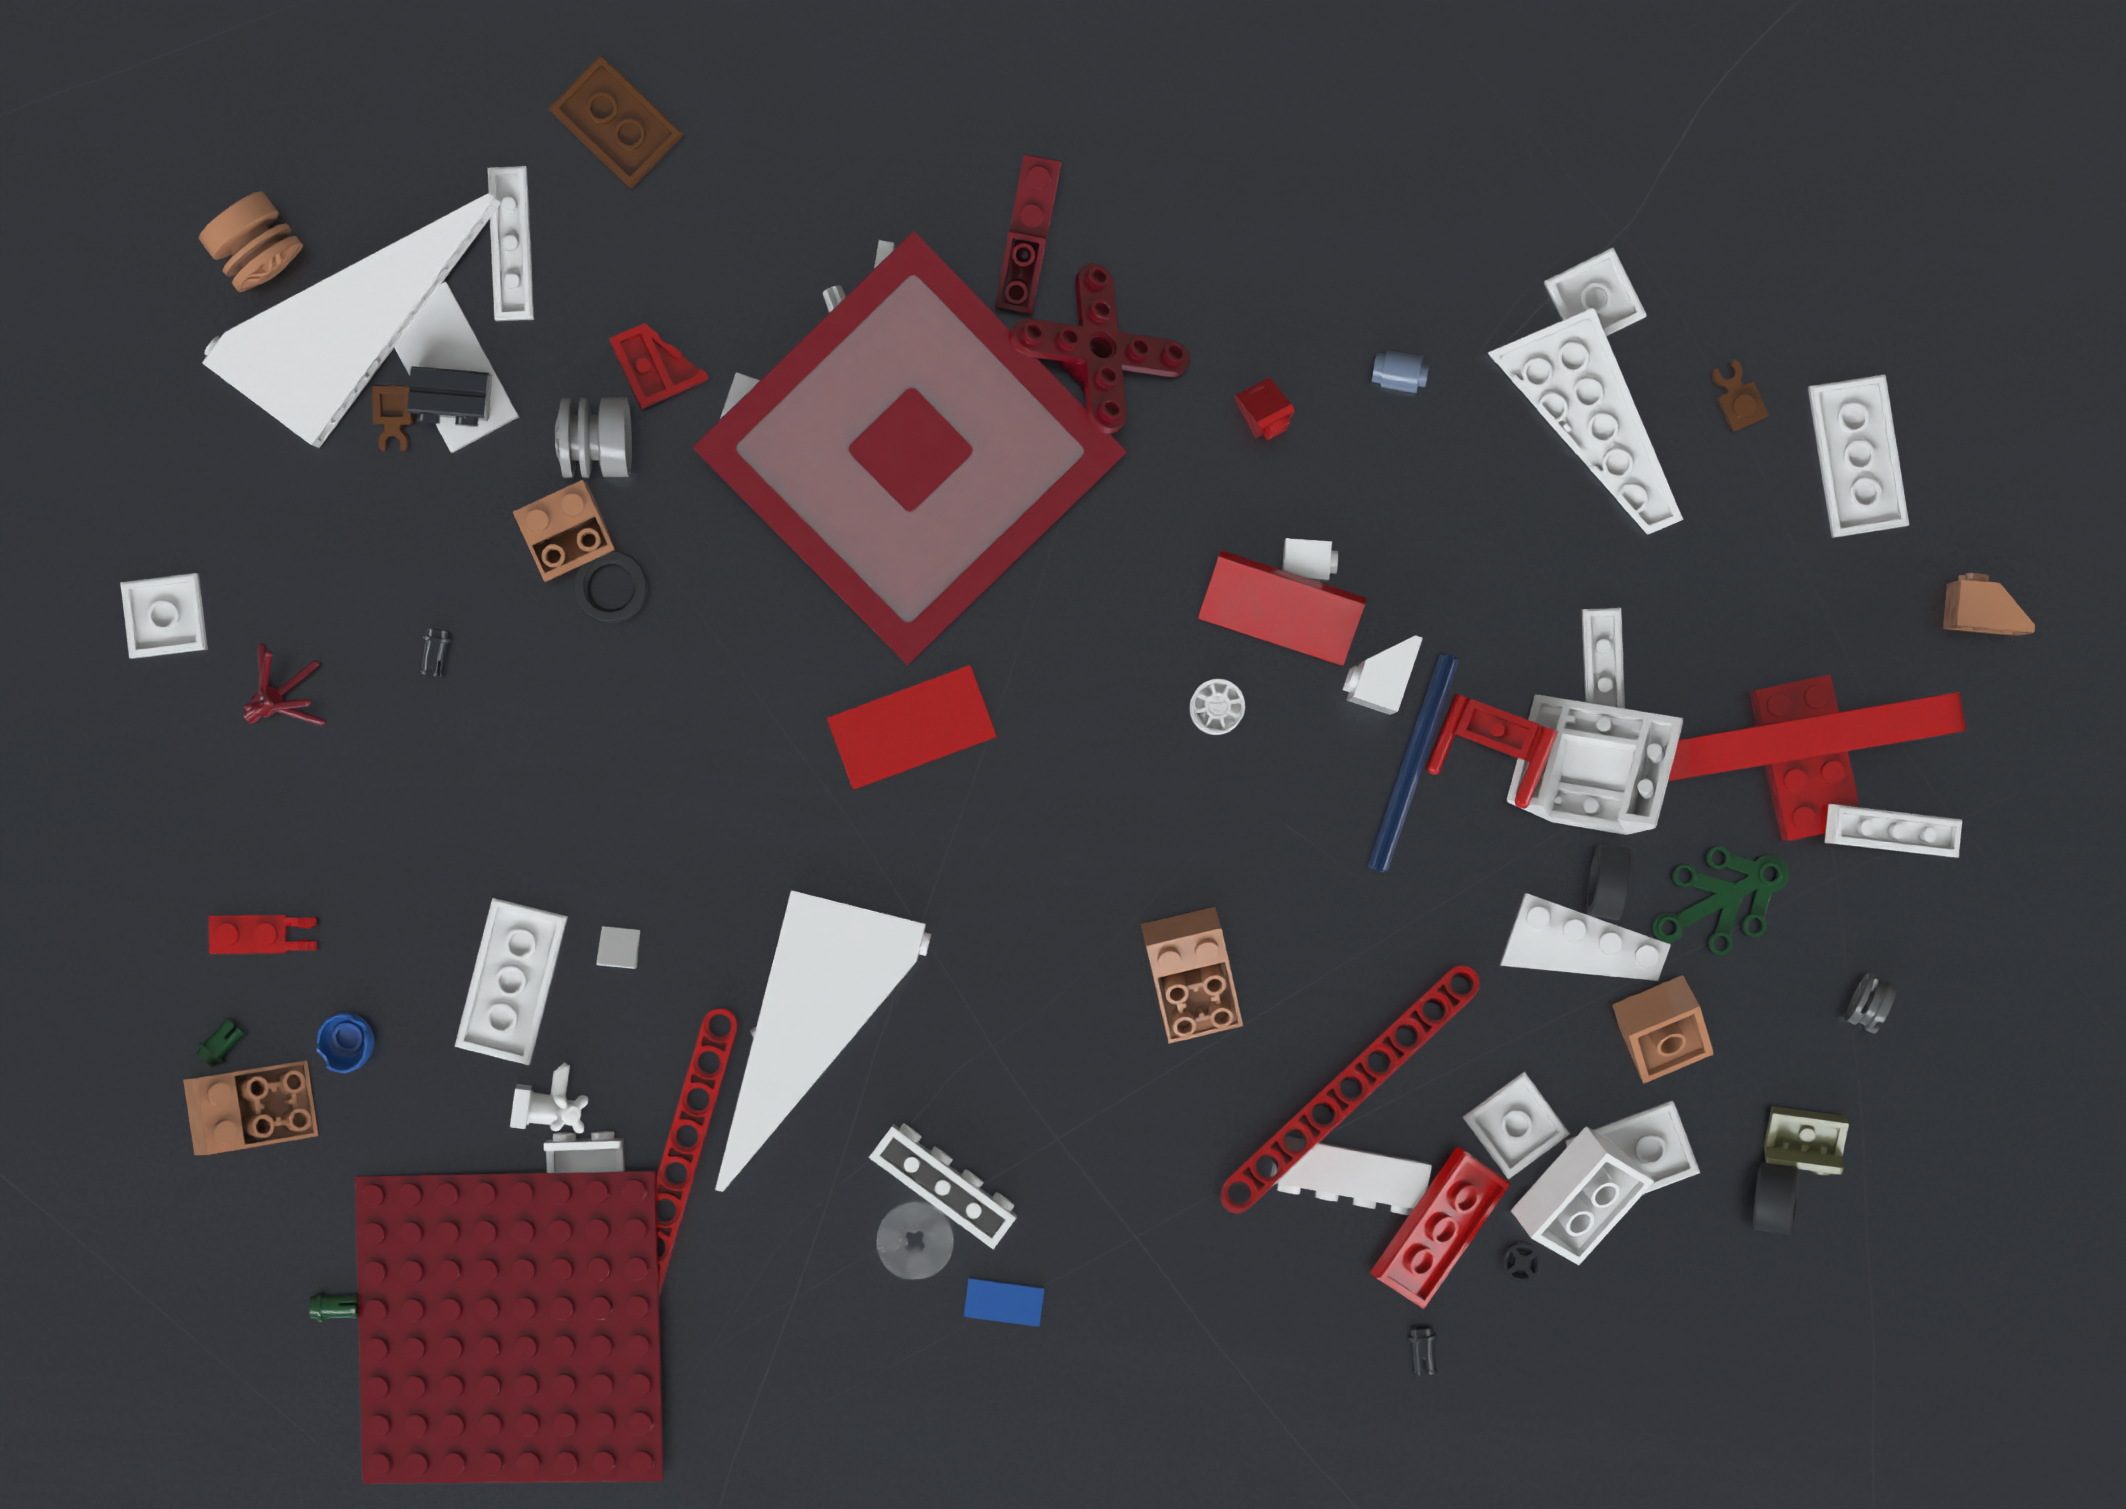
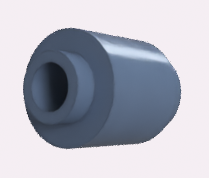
M1387 350L1386 353L1377 352L1372 382L1380 383L1381 388L1417 394L1418 386L1426 387L1429 365L1422 364L1423 356L1391 350Z

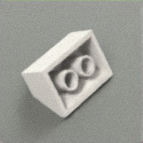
M1415 635L1366 659L1358 666L1350 668L1343 690L1349 692L1347 701L1389 715L1398 712L1423 638Z
M1586 1126L1513 1207L1511 1212L1532 1239L1580 1265L1654 1183V1180L1610 1140Z

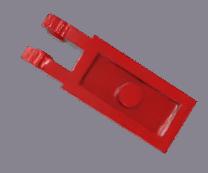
M209 915V954L288 953V950H317V941H312L311 939L288 941V926L311 928L316 926V917Z

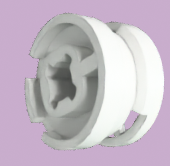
M1212 679L1204 682L1197 688L1190 701V716L1194 724L1201 731L1211 735H1221L1233 730L1242 719L1245 711V701L1242 692L1235 684L1224 679Z

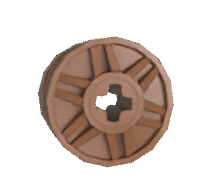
M262 191L255 192L231 205L213 219L200 233L198 238L215 260L233 255L222 271L228 277L235 276L232 284L239 292L247 291L275 277L296 257L303 247L298 237H288L292 229L286 223L269 229L277 219L279 212Z

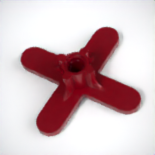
M1092 263L1082 266L1075 277L1079 326L1023 318L1011 330L1010 338L1016 350L1024 355L1058 360L1060 369L1069 371L1071 376L1081 383V389L1086 393L1087 414L1091 424L1097 430L1108 434L1119 431L1126 422L1127 412L1122 370L1178 377L1189 366L1190 357L1186 348L1177 341L1119 332L1112 276L1103 266Z

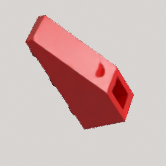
M1270 377L1236 394L1234 398L1255 438L1264 435L1266 440H1270L1285 432L1295 412L1292 404Z

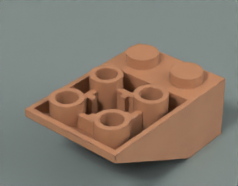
M1211 907L1141 924L1168 1043L1243 1026L1216 908Z
M307 1060L183 1079L194 1155H210L318 1136Z

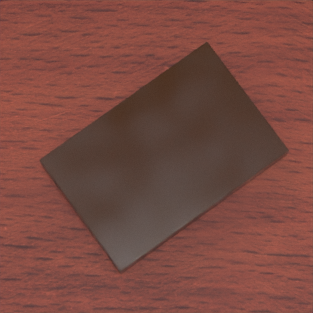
M602 54L548 108L561 123L631 190L684 136V133Z

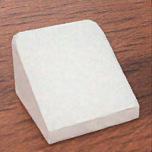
M602 926L596 965L637 968L641 930Z

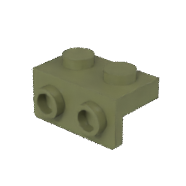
M1772 1106L1764 1141L1766 1163L1794 1166L1798 1169L1810 1170L1818 1175L1842 1174L1844 1168L1842 1155L1849 1127L1848 1116Z

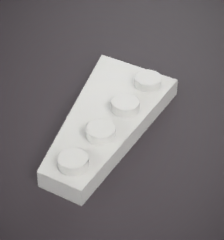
M1525 893L1500 965L1658 981L1671 945Z

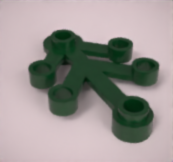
M1721 846L1709 849L1706 854V861L1711 868L1723 869L1727 867L1749 875L1736 883L1696 872L1692 866L1687 864L1678 865L1672 873V879L1676 885L1680 887L1693 886L1715 894L1678 914L1671 912L1658 914L1651 926L1654 937L1665 943L1675 942L1682 936L1685 927L1722 908L1716 931L1710 936L1708 946L1714 954L1725 955L1733 947V940L1730 936L1742 897L1755 890L1751 913L1744 918L1742 929L1746 935L1751 937L1763 935L1767 928L1764 918L1773 892L1781 890L1789 878L1788 866L1782 858L1776 855H1763L1756 861L1730 854L1726 848ZM1717 850L1722 851L1725 855V860L1721 865H1715L1712 862V854ZM1768 866L1776 869L1777 876L1773 881H1768L1764 878L1763 873ZM1683 868L1691 872V879L1687 883H1682L1678 879V872ZM1752 918H1757L1761 923V928L1756 933H1752L1748 929V922ZM1667 920H1671L1675 924V931L1671 935H1666L1662 931V925ZM1719 936H1723L1727 940V946L1722 951H1718L1714 947V940Z

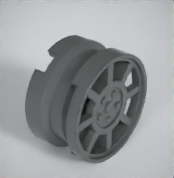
M1867 973L1859 983L1850 1001L1845 1021L1853 1025L1860 1023L1864 1025V1030L1876 1034L1880 1028L1876 1026V1023H1884L1893 1005L1897 986L1890 982L1883 984L1878 981L1877 976Z

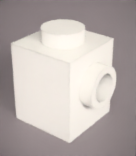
M1286 538L1284 540L1282 570L1317 582H1328L1330 573H1337L1338 551L1331 550V541Z

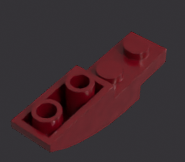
M1024 153L995 307L1029 314L1033 313L1062 164L1061 160Z

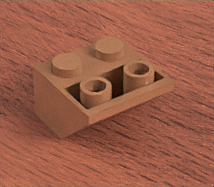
M583 480L513 511L544 582L615 550L588 484Z

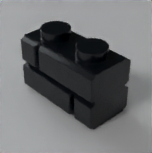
M411 366L407 410L408 413L417 415V422L440 424V417L455 418V425L478 427L479 420L488 421L492 375L490 373Z

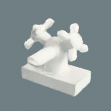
M564 1062L553 1072L550 1095L534 1093L531 1090L532 1086L516 1084L510 1127L525 1129L529 1123L551 1125L552 1131H559L566 1124L572 1125L576 1133L584 1132V1123L580 1120L581 1109L588 1104V1097L581 1095L575 1101L567 1100L566 1091L570 1065Z

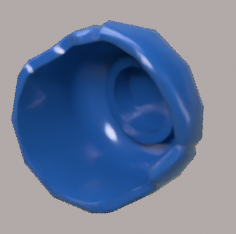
M340 1012L326 1018L319 1028L316 1051L327 1063V1069L346 1074L362 1067L370 1058L375 1045L374 1034L369 1024L358 1014Z

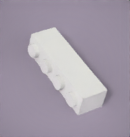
M1284 1137L1285 1145L1290 1150L1299 1151L1304 1148V1139ZM1320 1142L1277 1182V1190L1300 1194L1301 1188L1316 1191L1315 1197L1319 1199L1337 1202L1339 1195L1354 1198L1353 1205L1375 1209L1376 1202L1391 1205V1212L1410 1215L1428 1189L1432 1165L1427 1162ZM1274 1162L1271 1177L1274 1176L1277 1172V1168Z

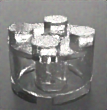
M911 1199L897 1204L887 1212L878 1228L876 1242L880 1259L890 1272L903 1279H924L935 1275L947 1264L954 1246V1229L949 1217L925 1200ZM910 1231L915 1234L921 1231L924 1234L922 1241L925 1245L923 1247L915 1245L913 1248L907 1245L909 1237L906 1233Z

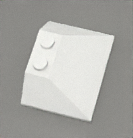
M1535 694L1528 720L1556 730L1558 734L1530 804L1527 808L1521 809L1554 823L1624 835L1656 828L1683 719ZM1517 759L1507 797L1508 803L1515 805L1514 799L1529 765V762Z

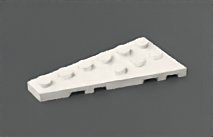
M1595 308L1488 352L1490 357L1524 393L1647 535L1683 520Z

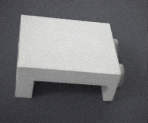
M614 1131L591 1132V1139H576V1133L574 1132L554 1133L553 1140L544 1142L547 1173L625 1171L624 1137L614 1138Z

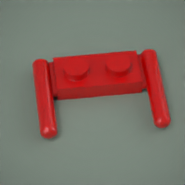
M1456 693L1427 763L1426 770L1432 775H1437L1441 772L1454 737L1458 735L1529 762L1514 799L1517 807L1527 808L1558 731Z

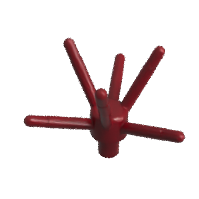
M260 643L258 645L259 690L252 696L250 703L244 705L246 711L243 713L246 721L254 724L261 717L268 718L275 712H279L323 726L325 724L324 719L293 709L309 706L311 704L310 699L283 701L282 697L283 694L319 666V662L317 660L312 661L276 689L268 685L273 653L270 650L265 651V645Z

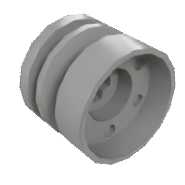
M587 397L580 398L578 415H575L573 399L561 398L559 414L555 424V447L563 478H574L576 461L580 462L582 477L589 478L594 460H599L604 478L630 477L632 430L628 397H602L597 415H592Z

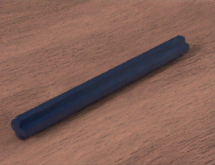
M1441 653L1438 656L1368 862V867L1380 872H1387L1459 663L1458 658L1446 653Z

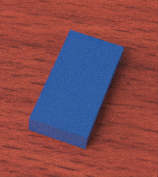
M969 1277L963 1317L1039 1327L1045 1288Z

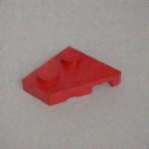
M645 323L609 339L641 410L704 383L709 379L705 371L699 370L683 357L679 350L673 345L667 344L659 337L657 332Z

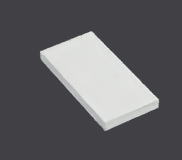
M448 283L440 284L395 344L394 348L409 376L411 366L488 372L492 375L488 421L479 420L478 427L455 425V418L440 417V424H436L450 452L454 453L519 418V415Z
M1886 375L1809 386L1808 392L1832 538L1909 526Z
M492 898L455 1047L526 1065L531 1064L568 916Z

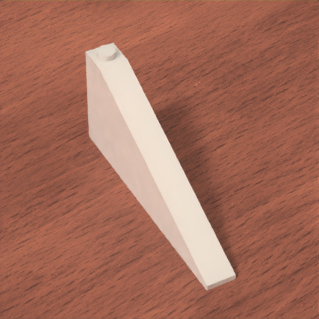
M488 193L224 332L221 337L216 336L207 346L204 352L207 357L202 363L310 445L320 448L501 202Z
M791 890L715 1190L721 1192L726 1190L915 965L919 954L926 956L931 939V933L925 932L926 924Z

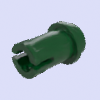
M228 1018L224 1019V1022L204 1043L200 1042L198 1044L200 1048L196 1054L212 1068L217 1063L222 1064L224 1062L221 1058L245 1034L236 1026L225 1037L234 1027V1023Z
M318 1292L317 1296H310L309 1313L311 1319L324 1322V1319L358 1318V1310H356V1307H358V1294L324 1296L323 1292Z

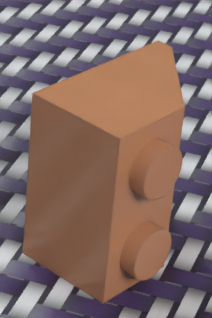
M1966 573V575H1959L1957 581L1947 583L1943 629L2014 636L2034 633L2035 624L2000 583L1989 582V575Z
M1683 975L1663 982L1637 995L1627 997L1612 1005L1620 1031L1643 1084L1714 1054L1700 1005Z

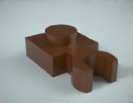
M1737 360L1730 362L1733 370V377L1731 379L1723 378L1718 368L1714 369L1711 373L1715 384L1725 389L1726 394L1718 397L1717 401L1732 433L1769 416L1754 382L1752 381L1743 386L1741 382L1743 371Z
M409 385L372 386L373 424H384V431L378 439L380 451L388 450V438L390 436H395L399 439L400 451H406L409 448L410 439L406 431L403 430V425L414 423V415L408 413L407 410Z

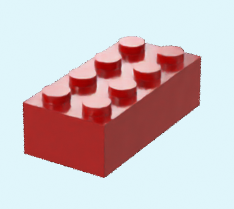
M1831 674L1749 692L1756 726L1839 712ZM1848 751L1765 765L1782 841H1791L1826 833L1829 804L1860 807Z

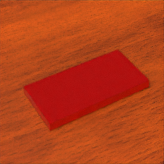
M1220 550L1198 619L1343 666L1367 598Z
M971 665L827 718L853 790L997 737Z
M1457 1146L1374 1265L1370 1274L1425 1309L1511 1183Z

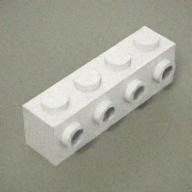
M903 1123L899 1128L893 1124L869 1158L994 1249L1016 1219L1017 1215L1011 1211L1015 1205L998 1192L992 1197L980 1187L984 1182L969 1170L965 1169L962 1174L949 1165L953 1159L936 1146L931 1151L919 1143L922 1136L908 1125Z

